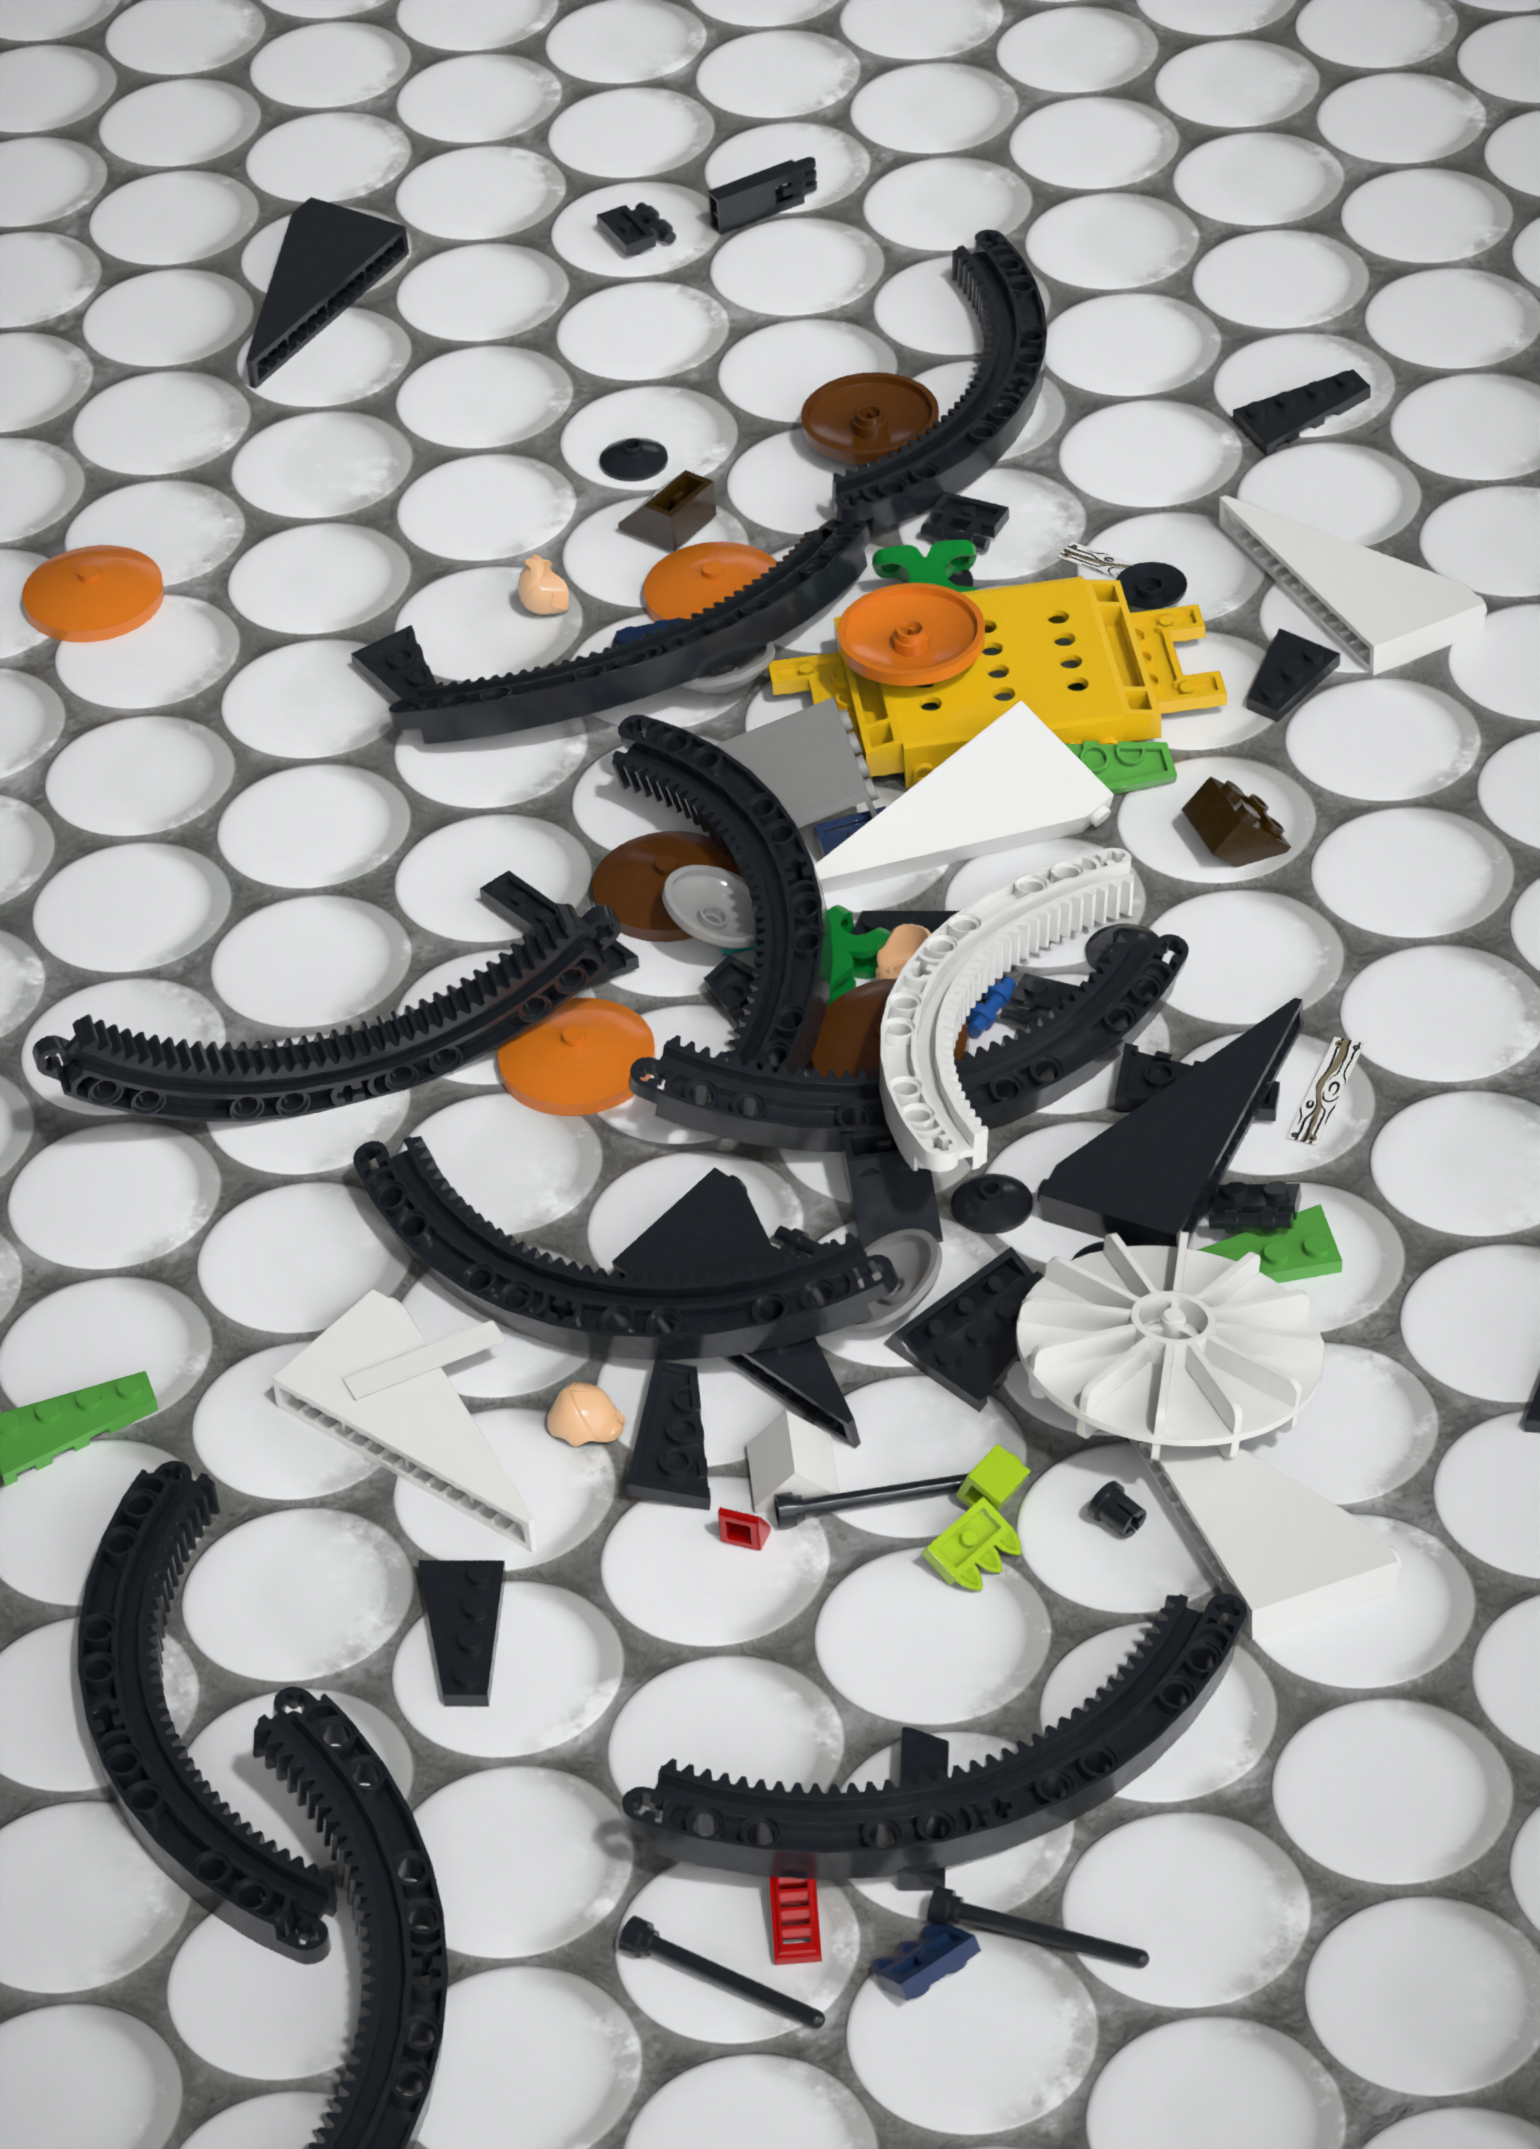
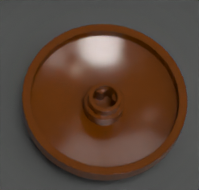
M883 372L858 373L832 380L816 389L807 398L801 411L803 436L815 451L839 462L867 465L869 460L878 463V456L888 457V452L890 450L898 452V446L900 445L908 447V440L917 441L918 434L925 435L926 428H933V423L935 421L939 422L938 402L927 387L911 378Z
M663 831L646 834L619 845L600 862L592 881L595 906L606 905L613 908L622 927L621 933L626 936L652 942L687 940L693 937L684 932L673 921L663 903L662 890L668 876L673 871L689 865L714 866L733 872L741 877L742 874L739 873L736 864L732 863L730 855L727 856L725 854L724 848H720L716 839L712 840L709 836L686 831Z
M883 979L865 983L839 996L827 1007L818 1041L811 1056L813 1068L818 1069L821 1078H825L829 1070H833L837 1078H842L844 1070H849L853 1078H858L860 1070H864L869 1078H873L875 1069H880L881 1023L887 998L897 979ZM966 1022L962 1024L961 1032H958V1040L956 1041L953 1055L960 1062L963 1052L969 1051V1036Z

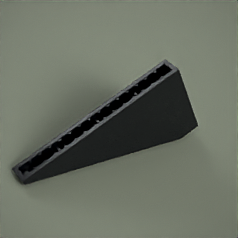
M310 197L292 213L246 358L251 388H258L409 255L406 226Z
M1294 998L1059 1162L1050 1177L1043 1179L1038 1188L1037 1201L1041 1203L1043 1221L1105 1239L1107 1234L1117 1233L1123 1242L1133 1246L1179 1247L1181 1231L1189 1232V1243L1218 1185L1227 1172L1304 1027L1302 999Z
M713 1168L612 1261L614 1270H618L622 1278L628 1272H633L638 1281L643 1273H648L652 1282L658 1274H663L667 1282H669L672 1276L678 1273L681 1280L685 1282L689 1273H694L697 1280L701 1281L704 1273L708 1271L713 1279H717L720 1271L724 1269L729 1277H733L737 1267H741L746 1275L749 1274L752 1264H757L761 1271L766 1269L769 1260H773L777 1267H780L781 1264L750 1201L746 1186L735 1175L727 1176L717 1168ZM816 1337L782 1347L722 1357L856 1449L861 1444L854 1417Z

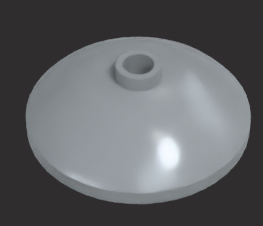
M771 641L766 646L737 661L679 686L708 694L733 693L752 682L769 667L775 657L774 643Z
M708 865L684 866L673 871L668 876L662 890L663 903L670 917L684 932L703 943L719 948L742 949L757 945L755 940L757 932L755 930L756 921L754 919L755 912L752 907L753 902L747 884L741 876L728 870Z
M904 1229L888 1234L864 1249L867 1256L884 1255L890 1259L898 1275V1284L889 1295L868 1304L872 1317L848 1326L849 1328L870 1330L885 1327L908 1315L927 1297L937 1281L942 1264L941 1247L930 1233L921 1229ZM880 1272L872 1275L874 1281L882 1278ZM860 1279L858 1282L861 1288H863L864 1284L862 1279Z

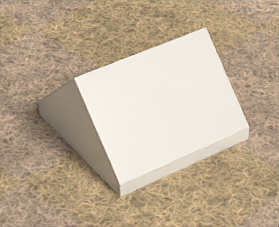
M787 1410L746 1444L755 1513L775 1511L774 1494L792 1492L793 1496L801 1495L802 1499L840 1493L831 1434Z

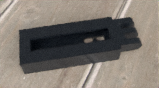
M806 157L795 162L791 159L709 190L710 226L722 235L804 204V195L817 189V181L815 180L817 174L816 169H814L816 167V159Z

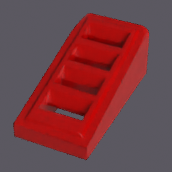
M769 1877L775 1965L822 1962L816 1879ZM808 1903L807 1906L781 1907V1905ZM810 1922V1924L782 1926L784 1923ZM811 1937V1942L783 1944L784 1939Z

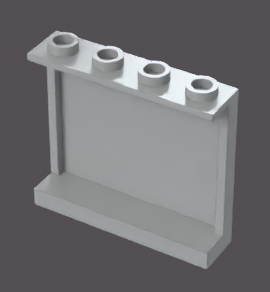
M834 697L716 744V746L750 769L777 796L797 825V828L866 802L872 818L877 816L873 804L874 800L879 799L871 778L864 779L871 774L863 754L856 756V754L862 752L855 732L848 733L854 727L847 709L839 711Z

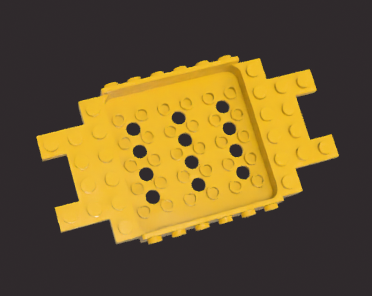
M1083 576L960 592L971 599L983 614L985 622V645L983 650L997 648L1001 653L990 656L981 652L977 660L966 670L949 679L932 683L934 685L928 688L883 684L865 678L852 670L845 663L838 649L837 628L841 616L834 618L837 652L775 660L768 667L773 695L810 691L813 705L834 697L839 711L846 708L854 729L848 731V733L854 731L862 749V752L859 754H863L871 774L867 777L886 776L904 772L907 788H912L1021 700L1064 744H1082L1083 741H1098V744L1117 745L1119 741L1132 742L1161 738V714L1227 705V691L1220 671L1183 675L1173 644L1176 641L1205 638V623L1198 604L1130 613L1120 580L1084 579ZM1061 638H1069L1072 644L1060 646L1055 641ZM1074 660L1079 666L1076 668H1065L1061 664L1065 661ZM995 670H1003L1006 676L993 678L988 674ZM1073 683H1082L1086 689L1073 691L1067 687ZM1000 693H1009L1013 698L1007 701H1000L994 697ZM931 702L936 703L940 707L933 711L921 708L922 705Z

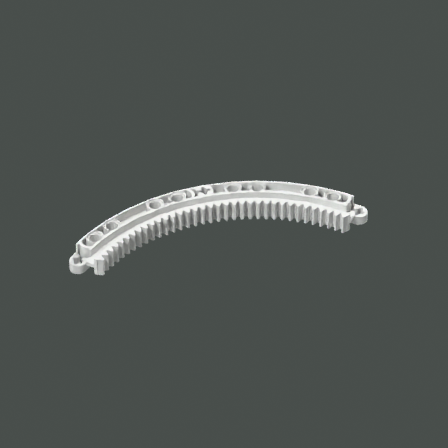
M1106 848L1051 864L1002 885L981 896L951 916L925 939L904 965L887 998L882 1018L879 1090L886 1122L898 1149L913 1171H918V1168L936 1172L949 1171L958 1165V1160L965 1159L973 1170L980 1168L981 1165L987 1162L988 1127L981 1126V1118L975 1117V1110L970 1109V1101L965 1100V1092L961 1091L962 1085L961 1082H958V1074H956L953 1055L956 1041L958 1040V1032H961L962 1024L966 1022V1016L970 1015V1008H975L976 1001L981 1000L982 993L988 992V986L995 985V978L1001 979L1003 972H1010L1011 965L1018 966L1020 958L1028 959L1029 952L1038 953L1039 946L1049 947V941L1059 942L1060 935L1070 937L1071 930L1082 932V925L1089 928L1094 927V920L1104 924L1107 917L1114 920L1119 919V913L1132 916L1134 876L1130 873L1131 855L1129 852L1120 848Z

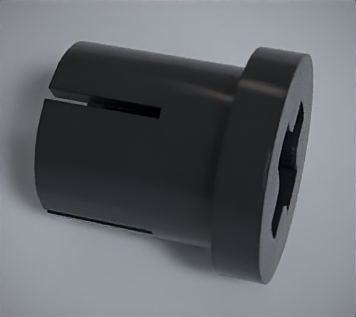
M1111 1481L1105 1484L1093 1497L1088 1508V1514L1096 1521L1103 1520L1122 1537L1129 1538L1136 1533L1135 1530L1138 1531L1143 1525L1147 1513L1124 1493L1125 1490L1117 1481Z

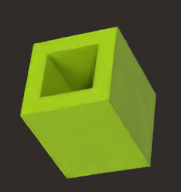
M997 1443L967 1475L955 1496L969 1508L984 1496L1000 1512L1019 1491L1030 1470L1022 1464L1015 1454L1007 1452Z

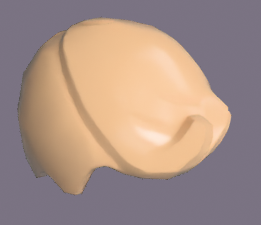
M532 554L531 558L525 560L526 566L520 573L518 581L520 601L526 609L534 614L547 615L565 612L569 609L567 584L551 570L550 567L553 564L550 560H543L541 556Z
M914 924L897 926L890 934L886 944L877 953L879 967L875 971V980L897 979L904 965L925 939L931 935L930 931L923 926Z
M573 1382L564 1387L558 1394L547 1416V1427L550 1434L554 1437L565 1439L575 1447L588 1441L602 1443L614 1441L622 1434L625 1423V1416L615 1407L609 1396L601 1388L585 1382Z

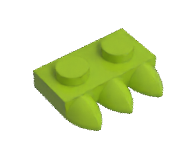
M983 1496L929 1544L921 1554L950 1586L956 1582L967 1589L981 1591L983 1589V1582L976 1565L992 1573H1001L1002 1562L996 1548L1004 1553L1019 1556L1022 1552L1021 1543L1015 1530Z

